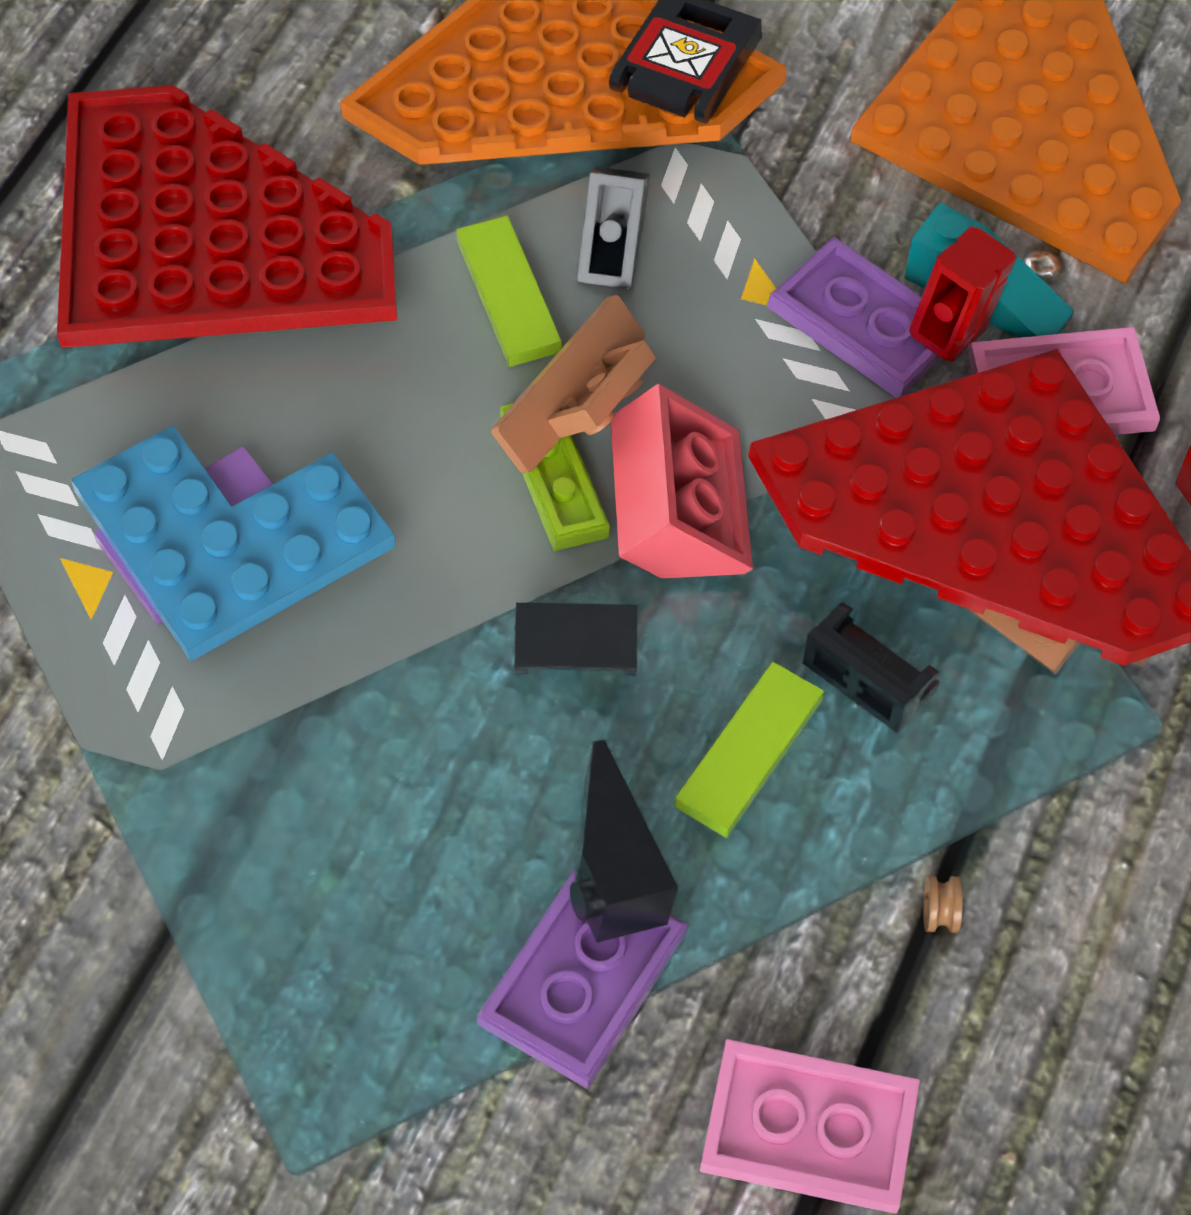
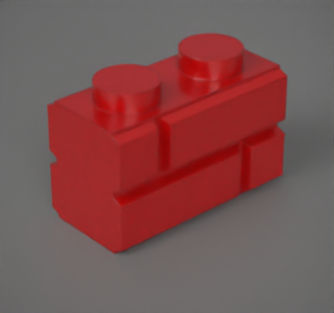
M969 227L957 238L955 244H951L937 257L909 329L911 337L945 361L954 362L968 348L971 342H975L986 331L1008 280L1007 276L1011 273L1017 259L1014 254L1015 252L979 227Z

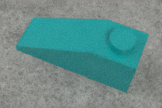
M940 202L912 237L904 278L925 289L937 257L951 244H955L957 238L971 226L979 227L1006 247L1008 246L987 226ZM1015 254L1017 259L1011 273L1007 276L1008 280L989 324L1016 338L1061 334L1073 317L1074 310Z

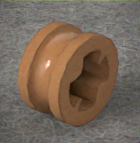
M926 876L923 895V919L926 932H935L938 926L943 925L948 928L949 933H959L963 901L960 877L951 876L948 882L941 883L937 880L936 876Z

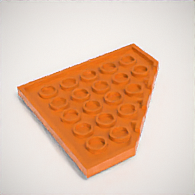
M467 0L340 102L342 118L419 165L719 141L786 82V66L754 49L709 122L705 124L696 121L694 118L695 106L700 97L695 96V103L684 118L629 98L628 86L622 93L609 88V78L613 68L658 0Z
M957 0L852 127L851 142L1125 284L1129 282L1176 217L1181 204V198L1104 0Z

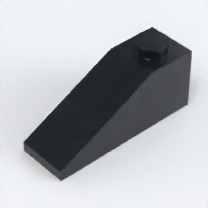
M605 740L593 742L584 780L574 882L570 885V899L573 910L579 920L587 921L596 942L599 943L668 925L678 886Z

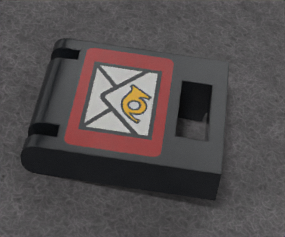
M658 0L613 68L609 78V88L622 93L628 86L629 98L684 118L694 105L695 96L700 97L695 106L694 118L696 121L707 124L761 40V19L707 0Z

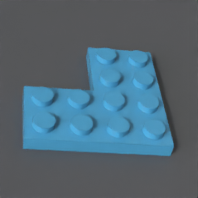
M174 425L71 479L74 492L190 662L396 547L393 532L333 452L232 507Z

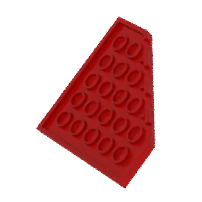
M174 85L68 93L57 336L61 348L398 320L394 241L391 222L377 213L369 216L352 205L350 196L320 177L314 181L297 170L295 161L266 143L260 146L243 136L241 127L212 109L205 112L190 102L189 95Z
M1058 349L760 439L750 444L748 458L800 548L822 555L824 549L858 561L857 569L901 585L904 579H908L938 590L937 598L980 614H984L985 608L1007 615L1020 620L1019 628L1065 644L1067 639L1070 638L1102 650L1101 658L1123 666L1191 643V550Z

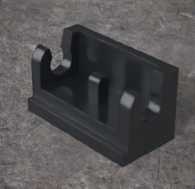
M842 602L817 627L815 626L808 633L802 664L898 734L938 690L940 681L936 677L940 672L931 665H928L921 672L855 625L853 623L854 619L849 616L853 608Z
M516 603L515 674H528V669L624 671V675L636 676L638 605Z

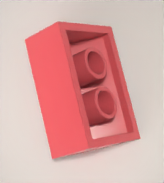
M658 383L616 412L614 419L611 421L619 557L661 579L746 574L753 569L739 430Z

